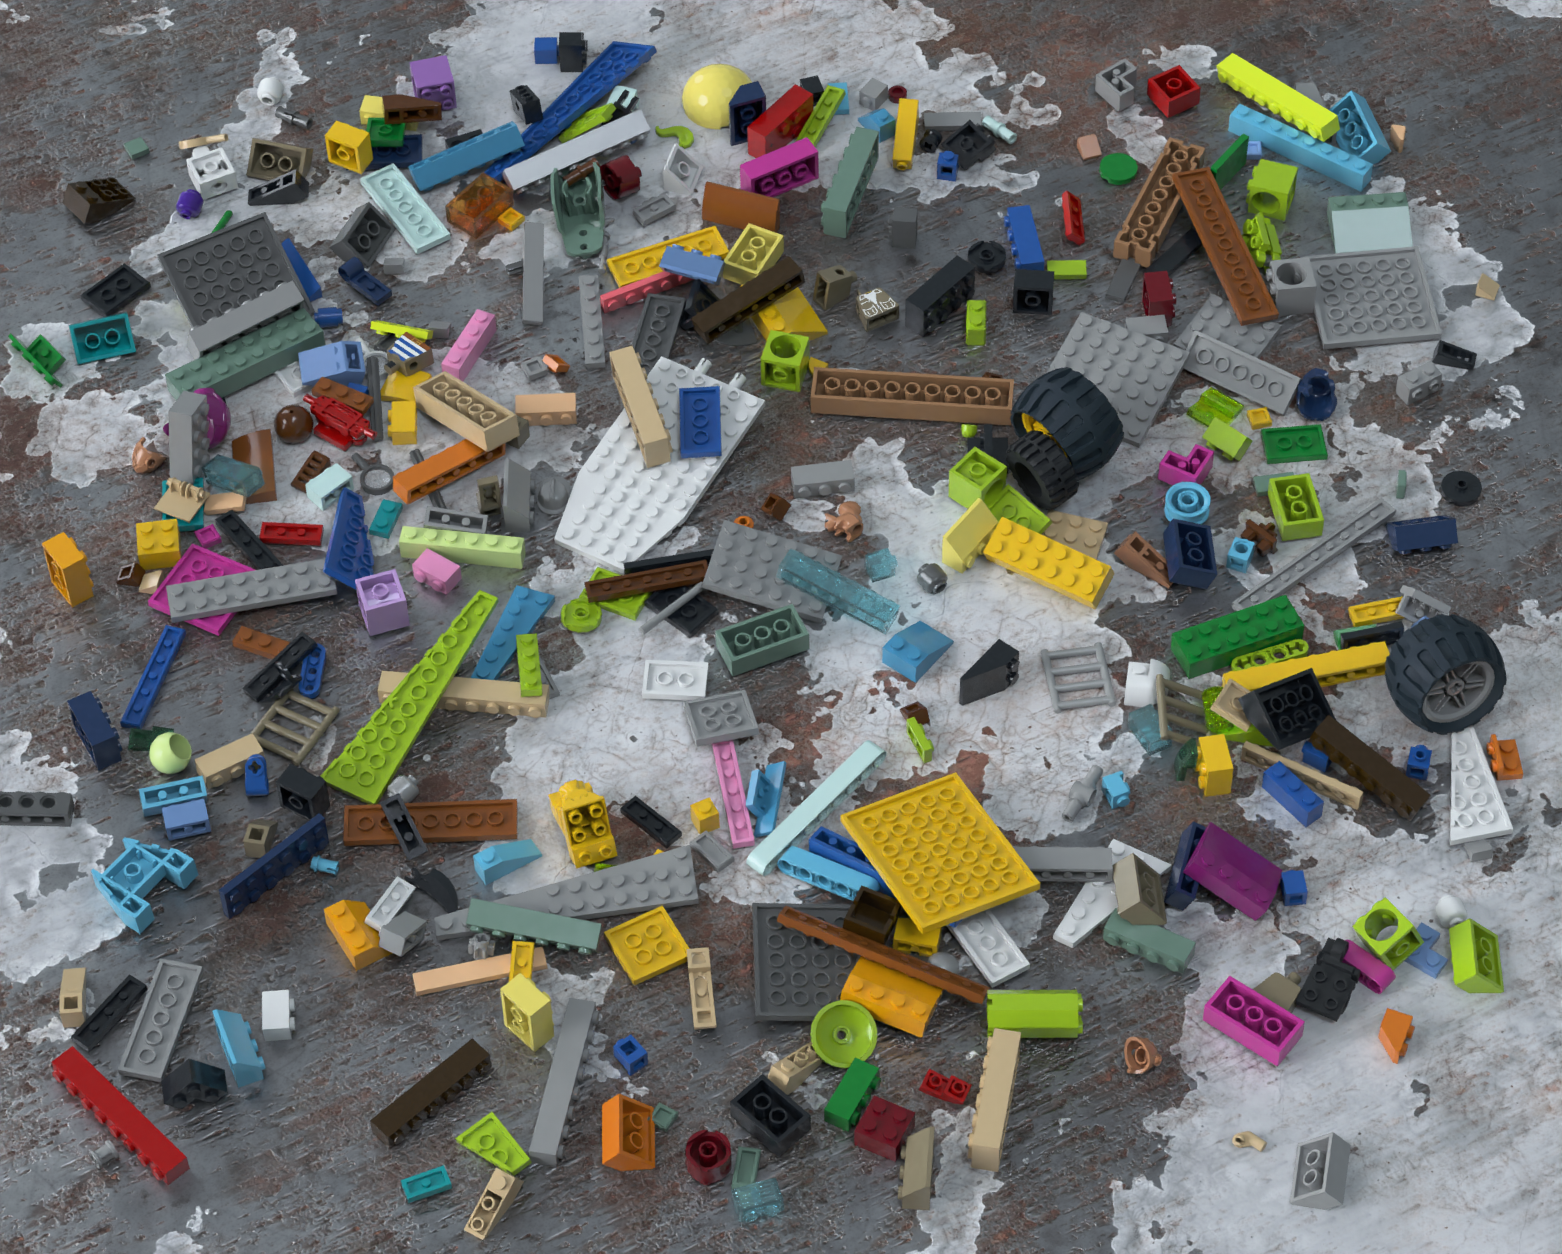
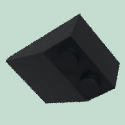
M998 639L960 678L959 704L962 706L1004 691L1011 684H1015L1019 678V651Z

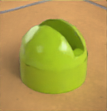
M962 424V435L965 438L974 437L978 426Z

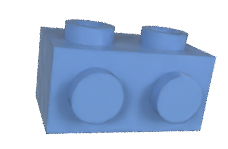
M204 799L192 800L187 803L174 804L162 808L169 841L211 832Z

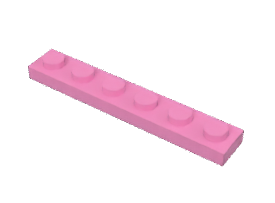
M730 740L713 743L712 749L733 849L754 846L755 841L748 808L746 807V798L734 742Z

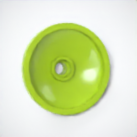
M840 1000L827 1004L816 1014L811 1025L810 1037L816 1054L825 1063L837 1068H849L855 1057L865 1061L872 1054L877 1042V1027L872 1015L862 1005L853 1001ZM839 1031L844 1033L843 1039L837 1037Z

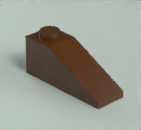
M403 94L382 96L385 125L442 120L440 102Z

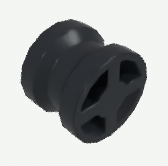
M927 129L919 145L925 152L934 153L942 141V135L935 129Z

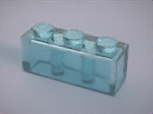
M219 454L201 467L207 484L246 497L251 496L265 484L259 467Z

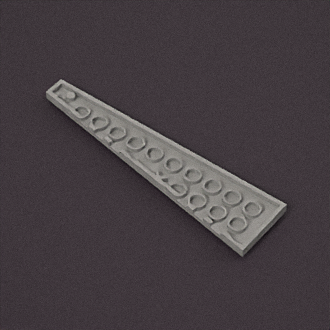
M690 845L491 901L581 920L649 911L662 905L664 908L699 904ZM469 908L434 917L437 941L477 934L471 932L470 928L466 926Z

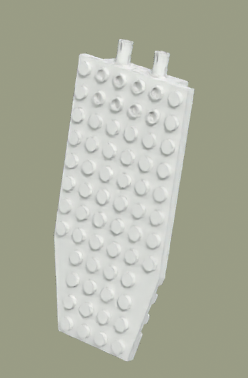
M661 356L648 374L646 381L651 383L653 389L652 396L657 399L659 405L658 412L659 414L662 413L664 417V428L669 430L671 436L670 443L673 450L670 453L671 461L647 468L624 408L579 471L554 538L555 544L624 574L623 563L642 560L648 551H653L664 537L670 536L673 529L677 526L680 527L686 521L765 407V400L740 390L747 380L743 374L736 373L728 385L705 375L712 367V363L709 360H706L704 363L705 358H702L693 370ZM720 386L722 456L681 458L679 388Z

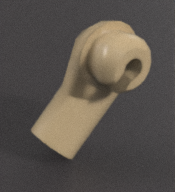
M1250 1131L1237 1133L1232 1138L1233 1144L1238 1148L1253 1146L1262 1152L1267 1145L1266 1141Z

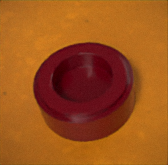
M896 85L888 90V99L892 103L899 104L900 98L907 99V90L903 86Z

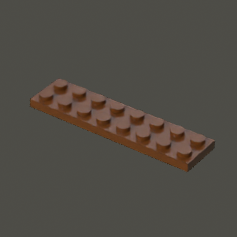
M517 799L404 803L424 843L517 839ZM380 804L345 805L344 846L400 844Z

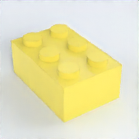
M748 223L724 259L723 278L743 285L760 275L763 271L773 267L784 252V235Z
M521 973L500 989L504 1024L532 1051L536 1052L554 1037L551 998L546 992H541L537 989L535 983L530 978L526 979Z

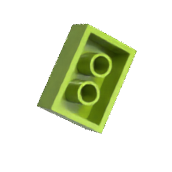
M1310 473L1270 478L1268 497L1281 540L1288 541L1322 536L1324 518Z

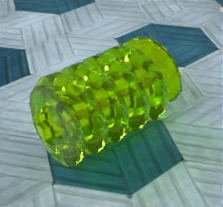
M1220 686L1205 689L1201 696L1206 727L1210 732L1216 734L1227 733L1234 727L1233 723L1210 709L1223 689Z

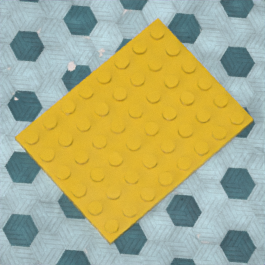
M956 772L841 815V822L922 934L1040 889L1038 879Z

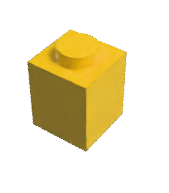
M710 797L690 805L691 821L699 834L706 830L711 832L720 828L719 812Z

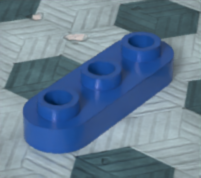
M317 644L318 646L303 660L300 674L302 680L298 685L299 693L310 699L317 697L321 690L327 657L326 650L321 644Z

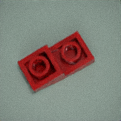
M929 1069L919 1091L947 1102L963 1105L972 1085L953 1075L949 1079Z

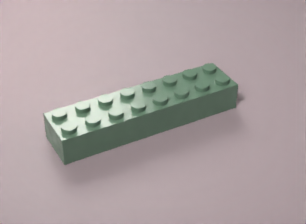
M302 308L166 373L165 378L168 391L177 400L183 391L194 392L200 388H213L223 398L299 361V352L325 346L324 332L305 308Z

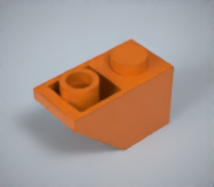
M1387 1008L1380 1026L1378 1038L1392 1062L1398 1064L1400 1056L1405 1057L1408 1048L1406 1040L1407 1038H1412L1415 1026L1412 1025L1413 1016Z

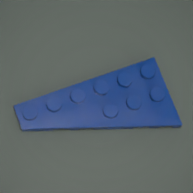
M344 487L339 496L323 572L356 589L355 579L374 575L373 566L375 564L371 542L367 539L368 526L364 523L365 510L362 496Z

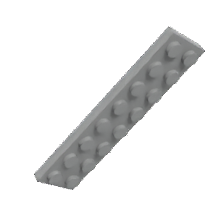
M324 558L166 586L171 620L172 623L336 595L335 579L323 572L326 559Z

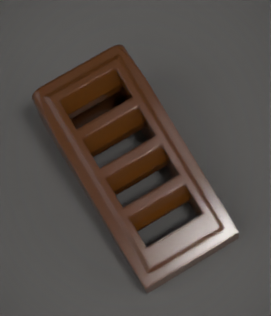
M314 450L291 482V486L307 494L305 483L301 481L309 482L323 473L325 469L331 467L330 458Z

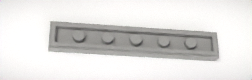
M524 223L522 324L542 326L543 223Z

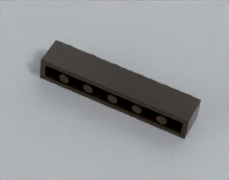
M790 256L779 261L773 267L763 271L751 281L746 282L740 288L730 292L721 300L692 317L695 331L707 344L713 342L805 283L802 269Z
M1330 715L1315 729L1308 740L1314 748L1322 751L1333 763L1341 766L1351 777H1355L1366 789L1375 793L1385 804H1389L1400 816L1408 819L1410 822L1431 796Z
M473 1038L371 1119L372 1133L389 1149L394 1145L400 1144L410 1132L419 1129L426 1119L436 1115L442 1106L452 1102L458 1093L463 1089L469 1088L479 1076L485 1075L492 1067L490 1054Z

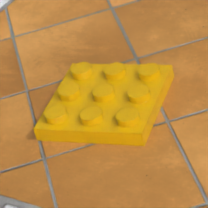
M663 905L604 932L606 941L634 986L687 962V949L690 948Z

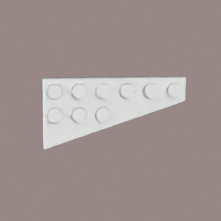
M1467 727L1464 731L1458 733L1452 732L1450 845L1512 834L1513 826L1474 727Z

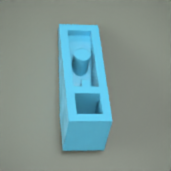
M532 839L494 845L473 855L475 871L485 885L542 857V853Z

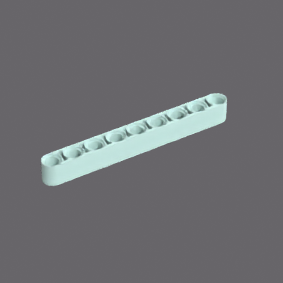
M865 741L749 854L746 864L761 875L767 876L777 867V861L790 846L797 847L883 763L887 752L872 741Z

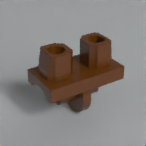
M1249 519L1246 522V529L1241 534V539H1247L1251 542L1255 540L1258 543L1255 545V551L1262 557L1269 552L1274 555L1278 551V548H1276V537L1278 534L1274 532L1275 524L1270 522L1267 525L1263 523L1257 525Z

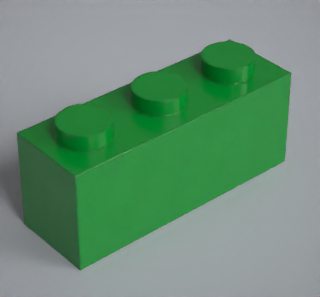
M855 1057L824 1109V1121L849 1132L852 1125L856 1126L860 1119L862 1108L868 1106L872 1091H876L881 1083L879 1068Z

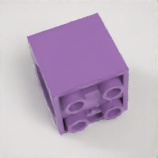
M447 55L409 62L415 97L440 102L442 111L457 108L454 79Z

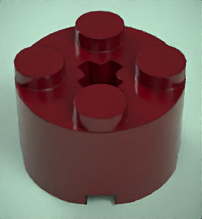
M628 155L621 156L600 166L601 177L605 182L603 188L610 198L614 200L621 199L640 190L641 170L638 166L635 167Z
M701 1130L694 1133L688 1139L685 1157L686 1168L691 1177L703 1185H710L728 1175L732 1169L731 1145L723 1133Z

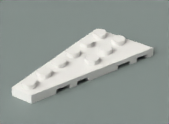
M1115 839L1108 846V848H1112V865L1134 853L1159 873L1160 876L1164 873L1167 874L1172 868L1171 864ZM1113 867L1112 882L1085 883L1053 934L1054 940L1074 948L1089 936L1098 925H1103L1108 921V917L1111 916L1114 909L1118 908L1115 896V882L1113 880Z

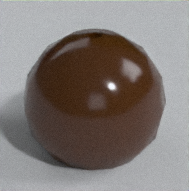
M287 405L275 416V432L286 443H302L309 438L313 431L314 422L310 412L299 405Z

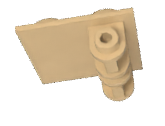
M175 477L168 478L166 484L169 488L154 509L190 523L210 493L204 491L202 487H195L186 481L181 482Z

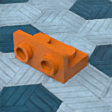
M1491 734L1490 742H1487L1486 749L1487 754L1491 755V771L1495 773L1497 781L1522 779L1523 770L1515 739L1497 741L1496 734Z

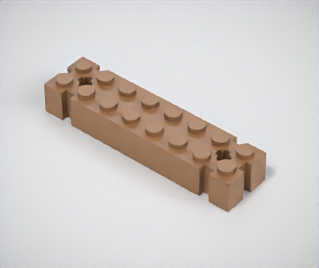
M1169 137L1164 146V153H1161L1122 225V231H1119L1114 240V258L1128 260L1131 257L1135 259V263L1141 264V266L1146 268L1153 263L1155 252L1159 251L1183 205V201L1172 180L1173 173L1202 168L1205 158L1204 147L1190 144L1188 147L1183 145L1184 141Z

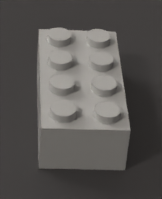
M183 391L168 411L170 478L175 477L181 482L186 481L193 484L195 479L201 476L203 469L209 465L208 447L210 439L207 438L209 430L207 395Z

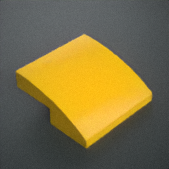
M399 371L388 375L381 388V401H414L413 387L432 378V375L424 371H418L411 376H405Z

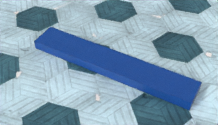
M165 626L120 721L121 727L138 731L142 730L186 636L185 629Z

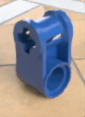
M253 754L245 764L246 796L269 795L266 759L260 754ZM254 761H256L257 765H260L258 769H255V766L252 765Z

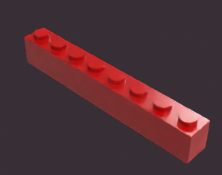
M73 1046L51 1062L54 1078L59 1083L63 1081L67 1085L66 1088L69 1093L74 1097L77 1095L81 1099L80 1102L88 1111L91 1109L95 1113L96 1119L102 1125L105 1123L116 1139L118 1137L121 1138L125 1148L131 1153L134 1151L138 1155L137 1158L145 1167L148 1165L152 1169L153 1175L159 1181L163 1180L169 1186L190 1169L187 1157Z

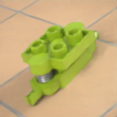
M1258 212L1253 219H1246L1244 222L1242 237L1258 268L1264 267L1266 273V270L1270 269V261L1281 260L1280 255L1282 251L1275 226L1271 224L1269 218L1264 217L1263 212Z

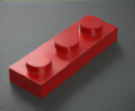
M1066 191L1062 194L1065 235L1068 240L1080 246L1085 242L1081 200L1069 191Z
M262 522L259 539L263 543L321 546L324 527L318 524Z

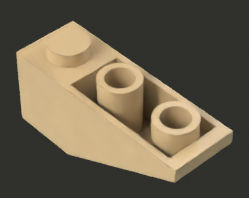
M86 967L63 970L60 990V1017L64 1028L80 1027L86 1021Z
M809 1042L773 1064L768 1079L785 1094L789 1095L809 1077L823 1060L816 1054L812 1042Z
M496 1168L464 1230L485 1240L513 1203L524 1181L504 1170Z

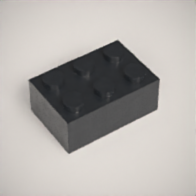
M763 1074L730 1101L731 1117L778 1158L811 1130V1115Z

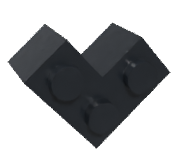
M559 32L561 72H583V66L587 65V53H584V51H588V40H584V32Z
M187 1059L161 1080L164 1104L178 1109H183L195 1098L214 1104L228 1093L224 1069L192 1059Z

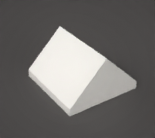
M677 143L673 145L663 170L664 190L691 195L703 166Z

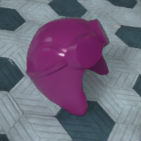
M200 388L193 393L207 395V404H209V412L207 414L209 430L207 438L210 439L208 450H210L226 438L231 426V414L224 400L213 388ZM169 423L165 424L163 427L164 433L168 436Z

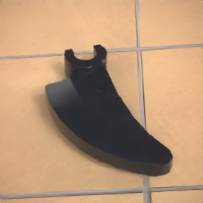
M412 868L411 871L415 877H404L406 882L418 887L437 900L448 914L458 910V897L454 885L442 872L433 868L427 875H422L418 869Z

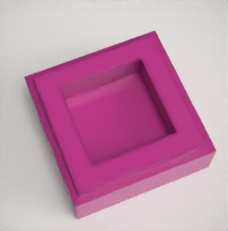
M213 524L194 532L199 544L205 549L222 542Z

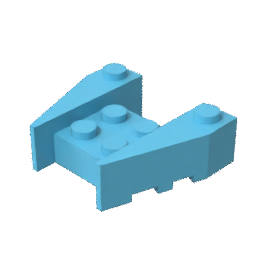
M124 837L123 842L126 850L102 874L95 869H92L91 873L96 887L122 922L141 934L155 920L150 903L143 900V898L163 877L185 889L199 874L194 859L178 849L170 848V850L161 848L160 845L152 844L150 846L140 843L139 840Z

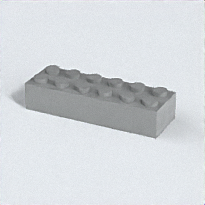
M293 280L288 283L283 282L276 289L265 291L254 300L249 299L242 306L236 309L230 308L224 315L218 318L217 316L212 317L206 324L191 328L188 332L187 348L194 360L302 309L304 307V298Z

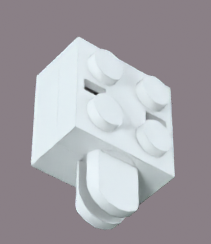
M198 146L193 149V157L186 159L188 173L203 200L238 188L236 172L222 147L212 151L207 146Z

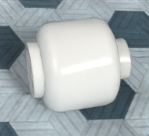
M275 77L265 78L260 82L257 96L264 105L272 106L278 104L281 100L284 86Z
M1446 895L1440 898L1435 907V912L1443 927L1451 928L1467 919L1468 914L1464 904L1456 896Z

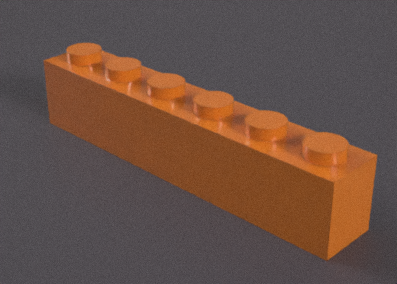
M464 439L456 445L448 447L444 451L413 465L409 469L397 473L393 476V491L408 505L505 455L506 443L487 452L471 441Z

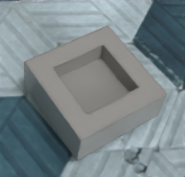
M540 356L521 363V367L529 381L548 375L547 368Z

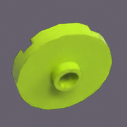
M585 598L573 599L569 604L563 605L561 609L562 624L565 628L574 632L592 631L602 621L601 607L595 605V602L588 603V599Z

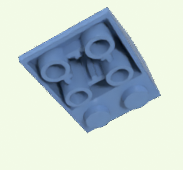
M339 341L298 353L302 385L315 386L321 377L348 386L349 382L362 385L365 376V365L361 342Z

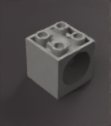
M1310 257L1270 261V269L1266 270L1268 282H1265V285L1279 312V316L1313 313L1317 285Z

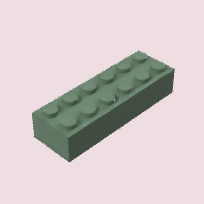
M856 127L854 134H850L849 146L844 149L843 161H839L838 173L834 174L832 187H829L827 190V200L823 201L821 205V212H823L821 225L824 226V234L846 239L879 158V131Z

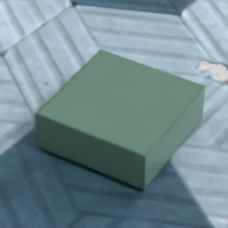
M142 137L124 143V148L132 160L150 153Z
M1398 470L1396 483L1397 499L1405 498L1406 470Z
M659 1102L652 1113V1121H654L656 1128L667 1133L679 1114L677 1111Z

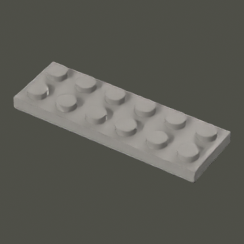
M1197 330L1194 331L1185 350L1190 352V357L1183 369L1282 415L1286 414L1296 394L1298 384L1302 380L1291 373Z
M160 958L118 1069L120 1075L161 1082L164 1079L204 972L203 966Z

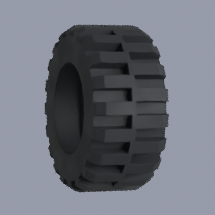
M1038 430L1030 431L1007 448L1006 461L1013 478L1016 479L1017 484L1023 489L1026 496L1034 504H1037L1038 507L1044 508V510H1054L1077 493L1079 487L1078 477L1073 466L1070 464V460L1065 456L1063 450L1057 446V443L1051 440L1047 434Z

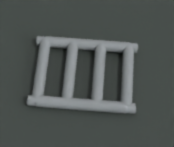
M1101 642L1088 647L1056 651L1041 650V658L1052 706L1056 714L1061 713L1065 709L1108 704L1110 707L1116 705ZM1096 654L1098 660L1097 663L1052 668L1051 664L1052 659ZM1100 671L1102 679L1056 685L1054 676ZM1104 687L1106 696L1060 702L1058 693Z

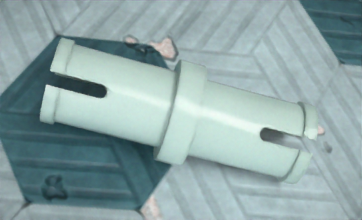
M989 115L983 119L982 126L992 131L994 136L1001 137L1008 144H1013L1016 141L1017 134L1006 128L1004 123L997 122Z

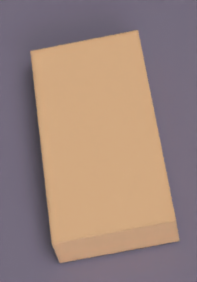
M245 491L209 495L205 501L204 512L206 515L227 513L230 510L234 512L244 511L247 494Z

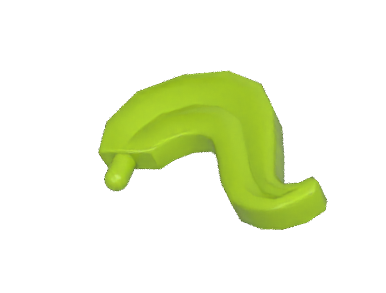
M659 126L655 127V132L659 137L675 136L679 139L678 145L684 149L691 147L694 143L693 133L684 126H672L660 129Z

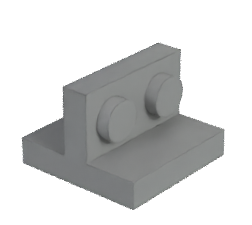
M1402 585L1400 593L1404 595L1395 613L1415 623L1425 615L1429 619L1442 613L1448 615L1451 607L1414 588Z

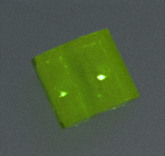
M1210 387L1201 394L1198 402L1188 408L1186 415L1209 427L1214 417L1230 425L1244 409V405L1219 390Z

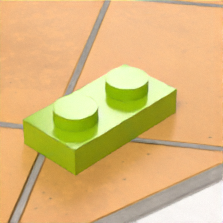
M915 717L907 719L906 732L923 763L932 761L934 746L930 739L927 740L925 737V730L922 724H918Z

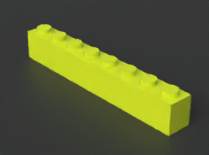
M1234 53L1216 65L1218 78L1222 83L1230 85L1234 90L1243 93L1247 98L1258 102L1260 106H1264L1271 110L1272 113L1278 114L1287 122L1296 125L1300 130L1309 133L1313 138L1325 142L1340 130L1338 115Z

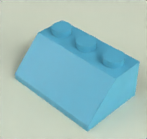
M213 1010L217 1033L238 1088L264 1079L262 1070L266 1069L262 1056L257 1057L256 1052L259 1050L255 1039L251 1040L249 1037L252 1031L248 1021L244 1022L241 1014Z

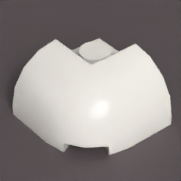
M1154 659L1150 660V664L1129 661L1124 705L1145 708L1153 707L1157 703L1156 675L1162 674L1165 679L1170 680V669L1166 664ZM1165 688V695H1166V696L1168 695V691H1169L1168 688Z

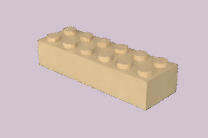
M633 346L609 352L613 379L647 468L670 462V453L673 452L670 443L671 436L669 430L664 428V417L662 413L659 414L658 412L659 405L657 399L652 396L653 389L651 383L646 381L648 378L645 368H641L640 364L642 362L639 353H635Z
M446 371L413 387L416 407L487 452L520 435L516 414Z
M994 1028L993 1037H988V1051L983 1063L984 1072L980 1078V1093L977 1094L976 1114L974 1113L973 1129L968 1141V1158L971 1159V1168L994 1172L999 1171L1020 1058L1021 1032Z

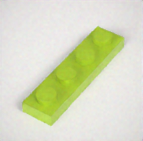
M827 85L796 141L807 137L814 147L817 146L846 95L844 89Z
M537 633L516 635L521 697L542 696Z

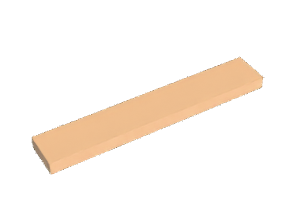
M543 946L534 949L532 972L548 969ZM511 953L413 973L416 994L419 996L509 977Z

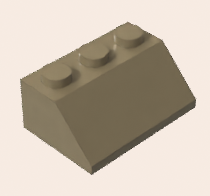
M252 138L246 176L272 180L296 169L306 178L311 167L313 148L262 138Z
M1134 853L1113 864L1115 896L1118 902L1117 911L1120 917L1128 920L1133 925H1165L1167 918L1160 874Z
M928 1127L908 1136L906 1146L902 1145L901 1159L905 1160V1166L900 1165L899 1179H903V1186L898 1187V1199L902 1200V1209L930 1211L935 1127Z

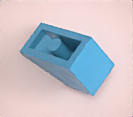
M885 108L873 110L858 118V122L864 128L879 131V143L895 136V118Z

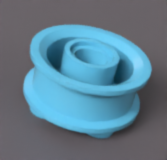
M1180 482L1169 488L1165 497L1164 512L1170 522L1172 519L1203 524L1208 519L1211 498L1203 486L1194 482Z

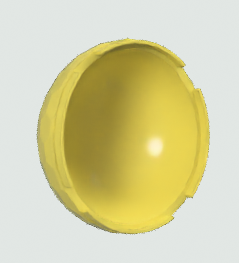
M711 64L702 67L688 79L683 89L682 104L685 114L691 121L705 128L720 129V127L729 126V102L741 85L752 83L751 79L739 68L728 64Z

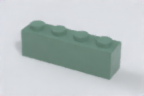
M1117 908L1114 909L1104 926L1103 940L1109 944L1124 948L1131 954L1140 955L1147 958L1150 962L1161 964L1174 972L1177 971L1184 974L1195 954L1196 942L1157 925H1133L1128 920L1120 917Z

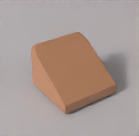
M1095 134L1077 139V149L1084 161L1102 156Z

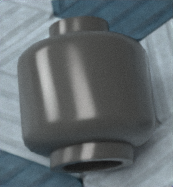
M926 563L919 568L917 582L927 593L938 594L945 589L948 577L938 564Z

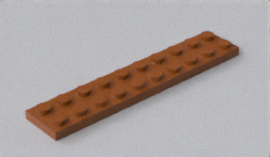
M1205 167L1173 173L1172 180L1241 326L1278 319L1279 312L1210 168Z

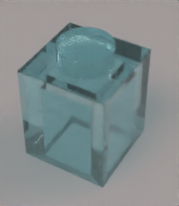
M888 548L865 555V569L872 583L895 576L898 562L895 555H891Z

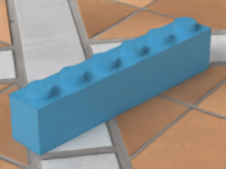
M511 121L408 166L416 187L420 191H428L434 187L433 185L447 183L456 175L462 176L467 174L468 170L485 166L488 161H497L503 158L504 154L518 152L525 144L517 125Z

